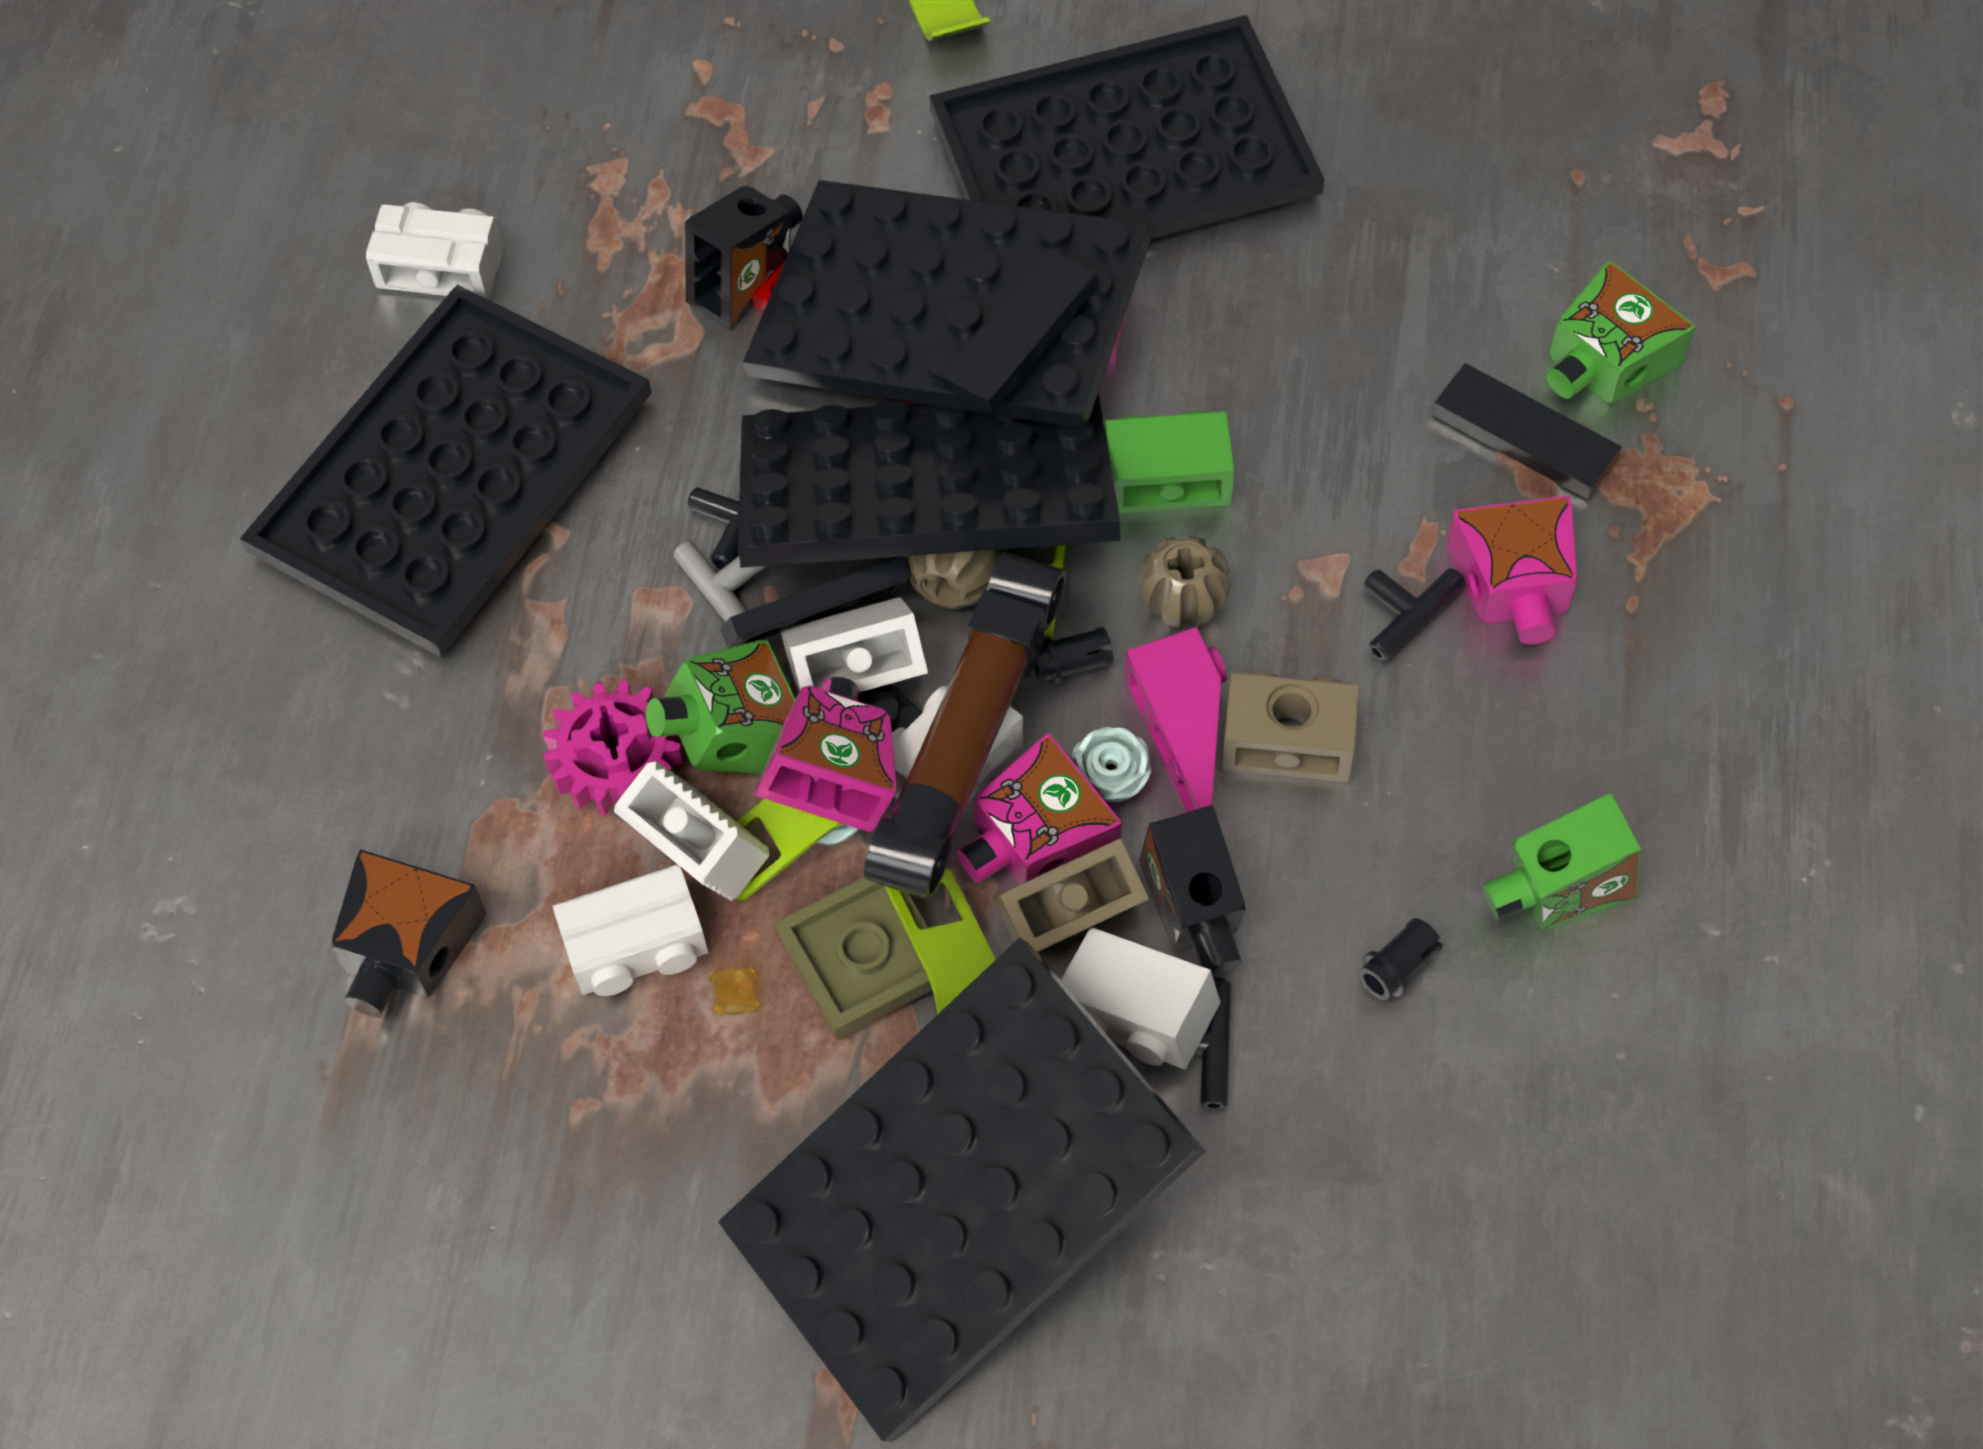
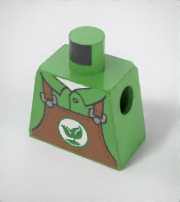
M1609 260L1556 324L1549 352L1556 364L1546 373L1548 384L1562 398L1569 399L1586 386L1605 402L1616 403L1685 362L1696 325Z
M760 640L691 657L683 662L664 697L652 698L648 702L646 722L650 733L655 737L679 735L691 764L699 770L762 774L780 729L795 701V697L768 640Z
M1610 793L1516 839L1512 843L1513 871L1482 884L1485 898L1497 920L1530 908L1539 927L1548 930L1638 898L1642 849L1615 798Z

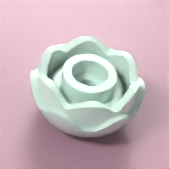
M1104 727L1090 732L1083 741L1076 744L1071 756L1073 763L1106 803L1122 802L1134 797L1145 787L1152 770L1146 743L1124 728ZM1114 764L1117 768L1115 770H1107L1106 766Z

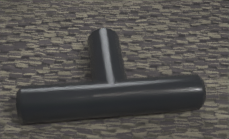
M697 487L689 495V509L728 523L710 556L712 563L717 568L723 569L739 556V501Z
M1448 568L1416 598L1383 571L1374 570L1364 582L1365 590L1398 616L1369 643L1373 656L1379 660L1387 661L1465 587L1464 576L1458 570Z
M1213 978L1221 1003L1193 1056H1202L1200 1103L1206 1109L1220 1110L1228 1104L1232 985L1224 978Z

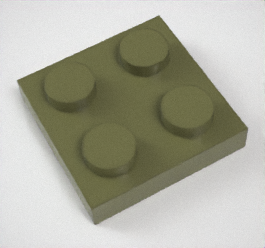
M865 877L773 923L777 938L836 1040L932 991L927 973L885 886L866 880ZM900 891L919 929L929 928L909 894Z

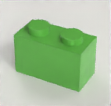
M1194 410L1181 415L1154 417L1130 415L1122 419L1105 420V433L1119 514L1231 506L1235 471L1226 411L1206 413Z

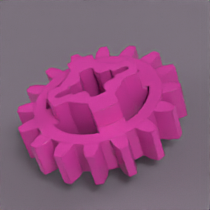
M627 680L620 681L615 693H607L602 682H596L594 684V697L587 700L580 693L573 692L570 695L574 709L568 712L556 708L552 714L558 729L544 730L543 733L548 750L543 754L548 773L553 774L552 778L558 793L561 795L570 792L574 806L578 809L587 805L591 799L595 800L599 815L606 816L610 810L611 803L618 802L647 763L656 761L673 772L671 766L681 765L684 761L681 745L679 744L681 742L679 735L655 737L648 729L646 708L648 702L654 698L652 688L646 686L634 696L631 695ZM610 736H615L618 753L617 759L612 758L609 749L611 748Z

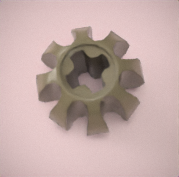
M1191 535L1187 540H1177L1174 537H1170L1157 543L1155 552L1146 554L1138 575L1141 586L1139 593L1148 612L1152 615H1162L1163 624L1178 628L1184 622L1192 623L1197 627L1211 621L1215 611L1223 608L1231 589L1230 579L1227 576L1229 567L1220 550L1217 548H1207L1205 539Z
M998 550L908 556V569L911 574L909 576L913 588L933 605H939L950 610H960L979 602L983 591L987 590L992 571L999 558Z

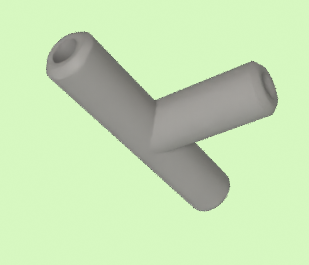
M691 541L680 543L675 548L673 554L675 560L725 623L730 617L748 611L733 591L766 566L740 568V560L737 557L717 573Z

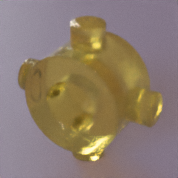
M747 967L745 970L728 968L721 972L718 970L712 972L709 981L713 983L716 1002L710 1007L717 1016H721L723 1013L739 1015L746 1011L750 1013L755 1012L759 1007V1002L755 999L752 982L758 976L756 971L751 967Z

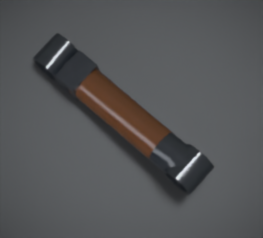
M1003 551L999 556L992 571L987 590L983 591L968 624L967 646L890 817H884L874 833L864 866V877L866 880L925 900H930L934 896L948 862L951 840L1022 676L1029 678L1044 644V630L1049 629L1057 614L1065 588L1066 570L1007 551Z

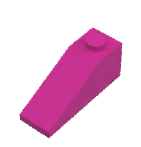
M1197 627L1126 651L1125 684L1185 813L1212 805L1221 684L1227 680L1225 666L1220 653L1214 646L1206 647Z

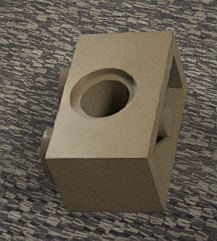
M1253 671L1247 674L1230 673L1221 770L1349 783L1355 752L1359 685L1342 683L1330 677H1316L1310 680L1282 678L1266 671ZM1293 718L1300 721L1302 725L1286 726L1278 720Z
M1120 838L994 896L992 899L1012 942L1014 943L1018 938H1021L1038 952L1149 900V897Z

